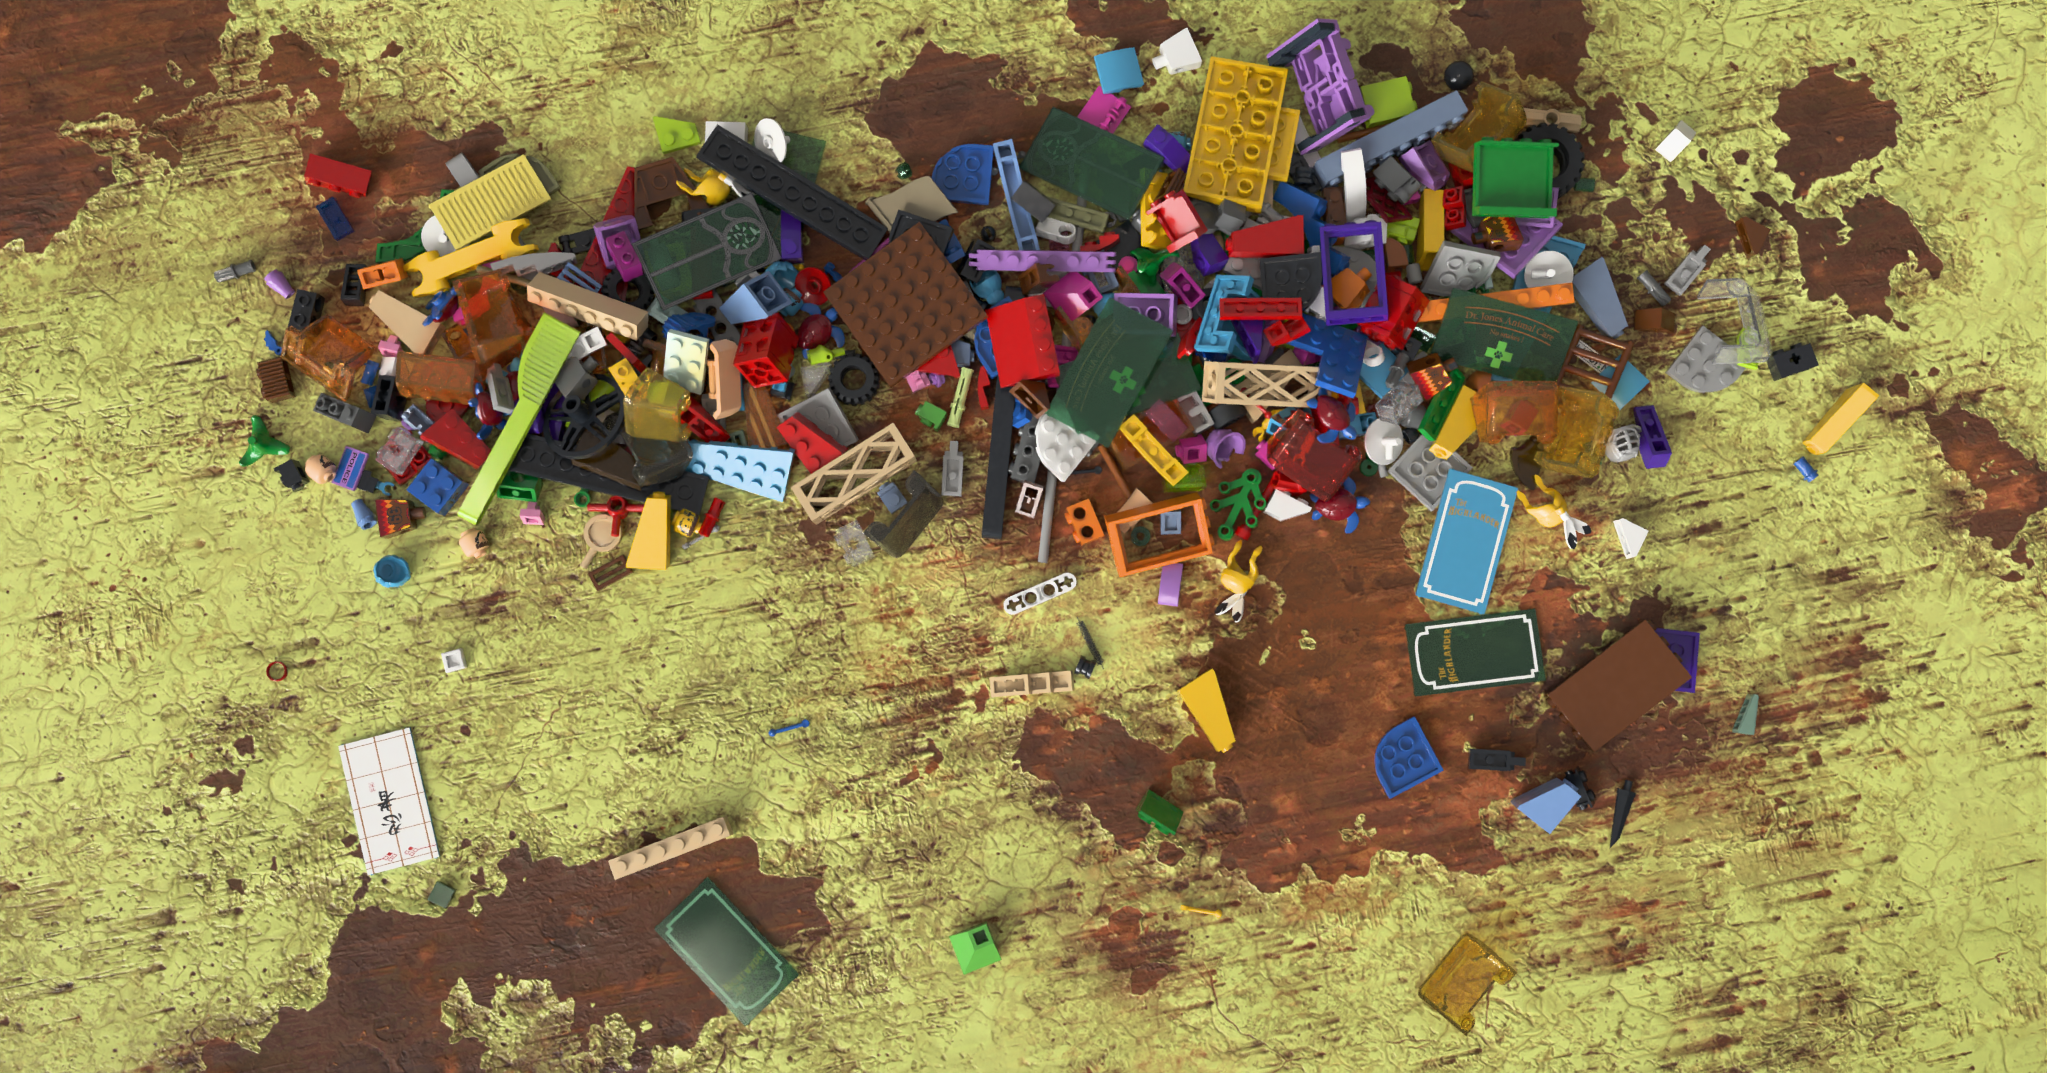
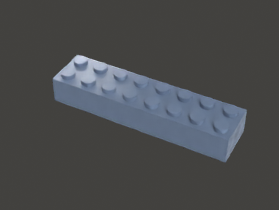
M1456 90L1317 160L1313 168L1315 169L1314 175L1322 186L1320 191L1322 192L1323 188L1338 187V184L1344 181V173L1341 167V151L1361 148L1366 174L1373 169V166L1381 165L1390 156H1402L1408 152V148L1412 146L1418 147L1424 144V140L1430 137L1433 140L1442 135V131L1446 129L1451 131L1460 125L1459 122L1464 120V116L1468 112L1458 91Z

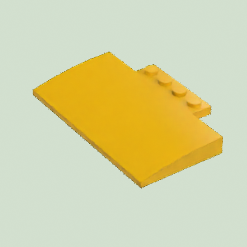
M1211 56L1183 189L1187 196L1218 205L1225 198L1246 206V211L1261 214L1267 179L1287 182L1300 116V110L1281 107L1288 69Z

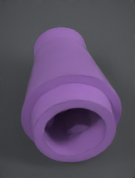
M277 269L271 271L264 278L267 282L266 285L281 294L285 299L290 298L295 293L284 274Z

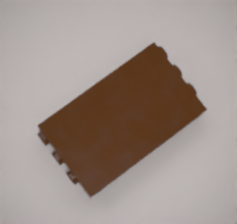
M1640 619L1637 626L1551 692H1545V695L1548 697L1545 699L1552 709L1555 707L1560 712L1559 718L1565 725L1570 724L1573 728L1571 732L1578 741L1582 739L1593 752L1597 751L1692 678L1681 664L1683 662L1682 658L1676 652H1671L1668 648L1670 646L1669 642L1663 636H1658L1655 632L1657 628L1650 620Z

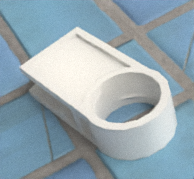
M1047 217L1043 223L1039 221L1035 228L1037 231L1036 236L1062 244H1070L1076 239V228L1073 224ZM1063 231L1072 232L1069 236L1060 235Z
M1367 340L1363 363L1370 367L1378 366L1385 359L1383 350L1380 346ZM1374 354H1379L1378 356H1376V357H1374V358H1369L1370 356H1372V355H1374Z

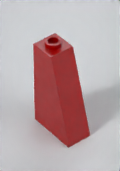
M1303 215L1232 232L1225 242L1228 257L1271 258L1304 254Z

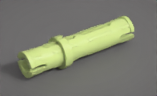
M961 368V377L959 378L954 401L950 404L951 412L947 422L948 426L959 428L962 413L966 409L964 405L974 372L970 368Z

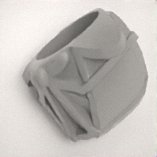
M1631 424L1605 432L1593 441V445L1596 446L1601 442V449H1603L1605 455L1612 462L1630 460L1638 455L1641 437L1638 433L1642 432L1641 427Z

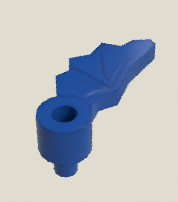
M828 262L824 267V272L826 275L829 273L835 282L839 281L843 277L833 270L835 268L834 264Z
M266 330L264 340L269 350L274 351L279 356L287 355L286 349L278 346V341L272 336L270 331Z

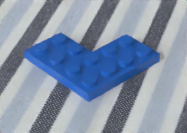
M1302 313V317L1311 331L1286 344L1321 356L1315 381L1316 386L1354 398L1357 392L1368 336L1338 325L1326 326L1324 320Z

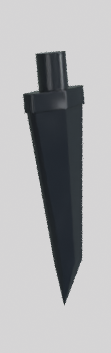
M1625 780L1623 789L1617 788L1610 848L1620 839L1636 793L1631 792L1633 781Z

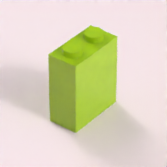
M1406 76L1360 87L1364 104L1371 105L1374 109V115L1365 121L1366 129L1392 123L1417 110L1416 101L1412 100L1411 96L1412 85L1411 82H1408Z

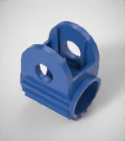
M697 312L682 315L673 314L664 321L665 324L662 326L663 337L666 340L670 329L690 334V330L697 329L700 334L696 336L709 339L710 346L713 340L707 337L708 327H713L716 319L711 315Z

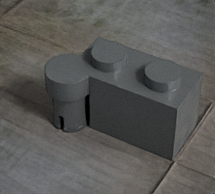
M1391 156L1373 172L1375 184L1381 190L1385 188L1388 191L1387 195L1393 202L1398 201L1401 205L1408 202L1422 187L1418 180L1415 181L1416 179Z

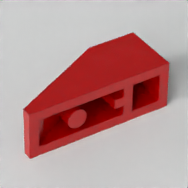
M684 392L679 413H672L673 418L707 443L710 441H727L730 438L728 432L698 401Z

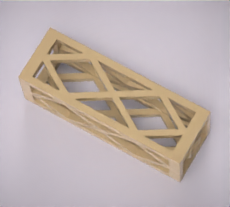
M1204 361L1202 402L1309 407L1307 401L1313 398L1316 399V395L1321 388L1319 386L1316 388L1315 385L1319 367ZM1257 369L1279 371L1266 377ZM1236 370L1239 371V372L1235 373L1234 375H1232V376L1228 377L1227 379H1225V377L1228 376L1229 374L1235 372ZM1287 373L1286 376L1280 378L1279 380L1275 382L1272 381L1275 378L1281 376L1282 374ZM1298 374H1301L1303 377H1305V378H1306L1307 380H1309V381L1307 382V381L1304 380L1302 377H1300ZM1243 375L1256 383L1243 392L1229 384ZM1291 378L1304 385L1291 394L1279 386ZM1260 387L1263 388L1250 397L1246 396ZM1326 389L1328 395L1331 396V390ZM1308 390V394L1299 399L1295 398ZM1268 392L1278 400L1257 398Z
M892 423L796 483L791 489L811 521L817 525L911 466L917 460L895 424ZM891 437H892V438L894 439V441H895V442H884V441H886L887 439H889V438H891ZM891 451L882 469H863L871 452ZM900 452H902L905 457L896 462ZM856 460L851 470H840ZM870 478L853 489L857 479ZM827 479H846L838 497H819ZM811 488V490H810V492H809V494H808V496H807L806 493H805V491H807L808 489ZM814 506H826V507H824L823 509H821V510H819V511L817 512V510L815 509Z

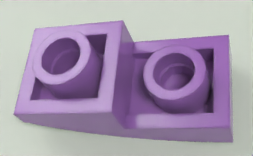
M1174 563L1162 567L1158 604L1178 607L1183 564Z

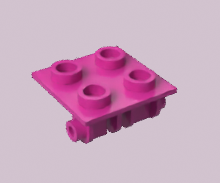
M1098 86L1077 118L1113 135L1131 106L1126 104L1127 100L1124 97L1117 98L1111 93L1103 94L1102 87Z

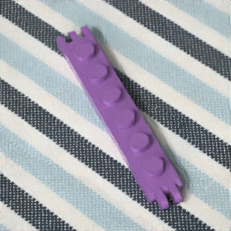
M977 249V253H969V258H977V261H969V266H977V270L1026 271L1035 263H1040V265H1054V268L1047 269V271L1116 272V268L1108 267V264H1116V260L1108 259V256H1116V252Z

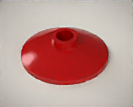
M816 267L802 269L795 278V288L802 294L801 299L805 303H812L817 306L824 304L828 300L823 291L832 285L826 273Z

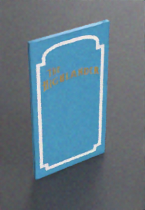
M1455 469L1448 470L1415 593L1416 596L1479 614H1485L1518 488Z

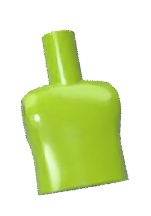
M818 345L815 349L807 350L810 365L830 362L834 357L845 355L844 347L830 350L823 345Z

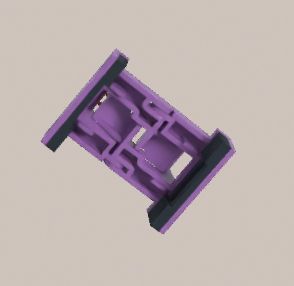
M1317 18L1266 55L1269 66L1289 67L1293 65L1301 92H1305L1304 101L1317 135L1310 136L1297 144L1301 156L1319 151L1374 115L1373 107L1364 104L1357 79H1353L1355 74L1346 52L1351 48V43L1348 39L1341 38L1340 28L1335 19ZM1320 44L1322 51L1316 50L1314 48Z

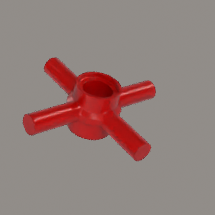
M612 496L607 501V504L588 503L587 510L608 512L613 517L611 536L619 537L621 520L626 518L629 512H642L645 504H628L624 498ZM622 505L619 510H614L616 506Z

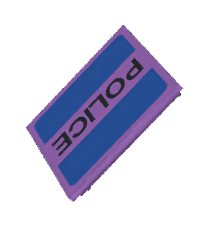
M346 446L337 467L336 476L331 483L352 491L357 490L356 488L370 457L369 454Z

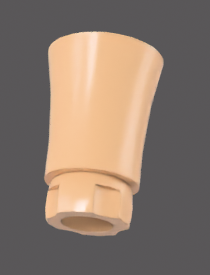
M1136 488L1118 512L1152 504V502ZM1141 519L1119 524L1120 530L1125 534L1130 527L1133 528Z

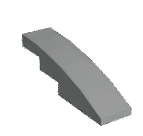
M547 252L510 257L490 265L496 277L514 270L517 276L520 277L536 270L538 273L541 272L548 275L564 269L568 262L573 265L578 262L574 253Z

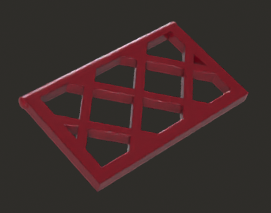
M1375 177L1365 178L1366 185L1370 187L1369 190L1366 189V198L1386 223L1413 219L1404 205H1401L1398 201L1393 202L1386 198L1388 191L1385 188L1381 190L1375 184ZM1373 189L1382 192L1383 196L1374 193ZM1375 199L1380 200L1381 204L1377 203ZM1385 203L1394 207V210L1385 207ZM1398 209L1401 210L1404 213V215L1398 213Z

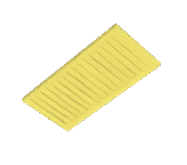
M523 154L429 204V208L436 216L457 251L492 232V226L503 221L515 220L550 201L551 198L528 162L526 155Z

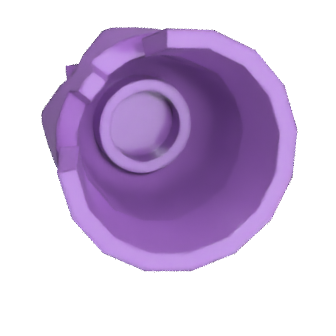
M1231 429L1213 430L1206 440L1207 454L1220 469L1222 468L1221 461L1227 462L1230 460L1229 456L1233 448L1235 453L1244 454L1245 439L1243 435L1238 432H1232Z

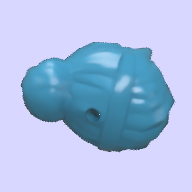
M996 270L984 271L978 283L974 284L970 280L969 284L973 292L977 296L987 299L990 305L994 306L1004 299V293L1001 290L1002 280Z

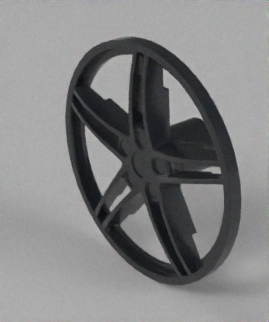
M594 374L597 380L609 383L614 387L615 391L608 395L604 394L592 402L591 392L588 393L585 400L580 399L576 395H571L564 400L562 407L553 409L563 394L559 390L554 395L544 415L543 434L549 447L558 455L568 459L588 458L604 450L619 435L626 421L628 401L618 383L611 377L603 374ZM620 401L618 419L611 432H609L597 416ZM551 415H569V417H562V416L550 417V416H551ZM550 421L570 422L560 447L551 438L549 430ZM596 423L607 434L606 438H603L592 428ZM585 428L601 440L600 443L589 449L571 452Z

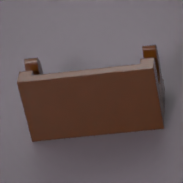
M1035 263L1019 275L1022 295L1043 293L1060 281L1058 275H1049L1047 273V269L1054 268V265Z

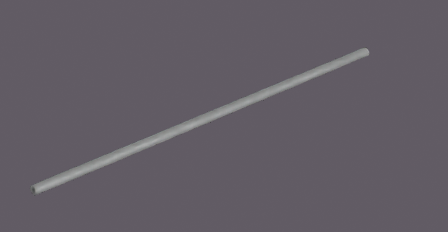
M1082 154L1083 158L1091 161L1092 155ZM1081 162L1078 192L1088 196L1091 166ZM1078 197L1077 205L1086 207L1087 200ZM1075 226L1076 239L1072 243V251H1080L1084 228ZM1074 320L1067 325L1064 322L1061 346L1071 347ZM1057 388L1056 397H1059L1064 402L1066 399V389ZM1049 470L1047 473L1038 562L1048 563L1057 477Z

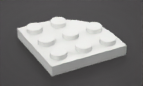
M1055 397L1050 404V409L1038 420L1035 430L1036 451L1046 468L1061 482H1065L1100 436L1069 406L1066 408L1067 404L1059 397Z

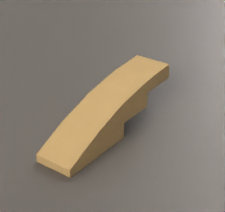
M1073 671L989 677L991 697L1075 691Z

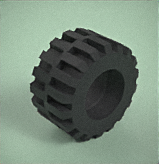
M613 269L605 278L601 293L604 296L646 310L654 294L645 272L643 275L629 280V282H632L637 287L639 297L634 302H626L616 292L617 284L624 280L618 269Z
M850 353L847 357L843 355L839 361L836 360L834 362V367L830 368V375L828 376L829 385L839 401L844 402L846 405L852 404V406H857V404H861L862 406L865 405L864 402H870L872 397L876 396L877 389L880 387V376L877 368L868 357H862L861 354L857 353L856 355ZM851 370H860L866 376L865 384L858 390H849L843 385L844 376Z

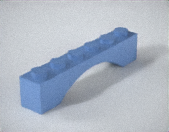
M1009 139L993 143L1018 249L1040 250L1031 214L1011 199L1022 184L1013 141Z

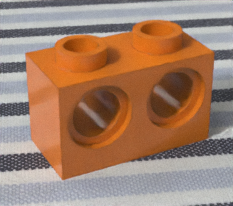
M403 258L357 270L363 289L400 281L408 277L407 271L404 272L403 269L405 265Z
M1089 498L1066 508L1067 513L1064 515L1068 524H1072L1075 529L1072 534L1076 543L1080 542L1081 546L1104 537ZM1082 509L1085 512V517L1077 519L1074 516V511ZM1084 527H1089L1092 529L1093 535L1091 537H1084L1081 530Z

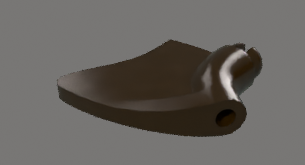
M1534 435L1530 436L1529 440L1527 439L1520 447H1511L1510 449L1512 469L1520 482L1529 490L1536 488L1537 484L1534 476L1539 475L1542 465L1549 458L1538 448L1537 445L1540 443V440Z

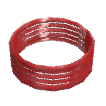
M275 661L268 665L266 674L272 681H282L287 676V667L284 663ZM280 663L284 667V675L280 679L274 680L270 676V668L273 664Z

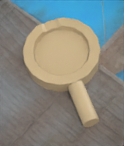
M606 514L596 515L586 523L584 539L590 549L581 562V567L587 569L597 551L609 552L620 544L623 537L621 525L619 537L611 536L613 517Z

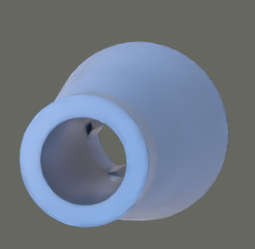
M357 499L351 503L359 527L366 530L376 525V515L366 506L362 499Z

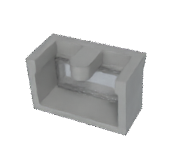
M1195 389L1177 398L1176 404L1194 436L1208 430L1215 424Z

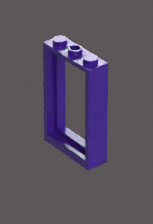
M1368 220L1358 224L1347 222L1344 225L1337 226L1335 224H1326L1324 227H1320L1326 326L1388 321L1381 221ZM1373 234L1379 306L1333 310L1328 238Z

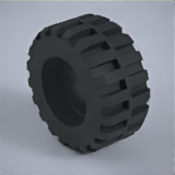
M1539 123L1537 127L1532 125L1526 131H1522L1514 141L1520 142V139L1530 138L1532 142H1539L1541 139H1551L1552 143H1559V146L1554 148L1553 154L1559 161L1560 172L1557 177L1553 178L1552 187L1559 188V199L1573 188L1582 176L1581 172L1585 167V164L1582 163L1585 159V154L1580 152L1582 145L1580 142L1577 143L1575 141L1576 136L1573 133L1571 135L1567 133L1568 129L1565 127L1557 128L1558 125L1551 123L1549 126H1547V123Z

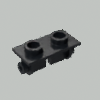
M1579 766L1576 767L1575 772L1572 769L1565 771L1566 776L1564 778L1579 789L1577 793L1581 795V798L1576 802V806L1583 810L1588 808L1587 804H1589L1592 808L1595 804L1596 796L1593 790L1589 789L1586 784L1588 778L1585 771L1580 770Z

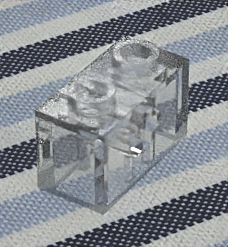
M1399 381L1396 388L1387 392L1375 404L1381 421L1399 425L1423 402L1418 385Z
M397 426L396 429L390 432L389 440L385 446L378 450L375 460L393 473L402 475L424 441L406 429Z
M858 520L835 530L837 535L834 538L838 546H843L846 552L843 554L847 565L851 564L853 567H856L875 558ZM851 540L858 542V544H856L857 549L849 547L851 545Z

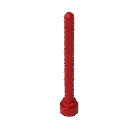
M1290 455L1283 459L1277 471L1285 472L1292 462ZM1271 481L1262 494L1266 502L1274 491ZM1259 501L1257 503V506L1259 507L1264 505V501ZM1254 507L1252 511L1257 518L1262 510ZM1251 518L1248 523L1250 525L1254 524L1255 519ZM1245 522L1236 528L1234 534L1248 541L1252 535L1250 533L1252 529Z

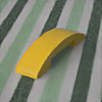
M1134 414L1119 427L1140 454L1172 486H1175L1189 473L1151 435L1147 427Z

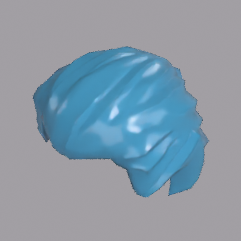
M777 261L765 270V272L769 271L782 289L785 287L792 289L795 286V278L798 271L791 263Z
M386 555L377 561L373 567L376 582L386 588L402 586L411 578L409 565L403 557Z

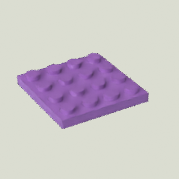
M1467 218L1466 227L1450 231L1467 245L1485 249L1483 243L1476 245L1472 243L1471 234L1478 232V227L1473 229ZM1555 218L1554 228L1518 225L1524 238L1519 250L1500 252L1501 258L1496 266L1514 279L1561 229L1563 224Z

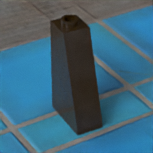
M594 426L592 427V428H593L595 431H597L603 438H606V435H604L602 432H600V431H599L598 429H596ZM585 428L574 452L589 449L600 443L601 440ZM614 441L604 450L591 457L571 459L572 464L640 491L643 485L647 486L650 479L648 467Z

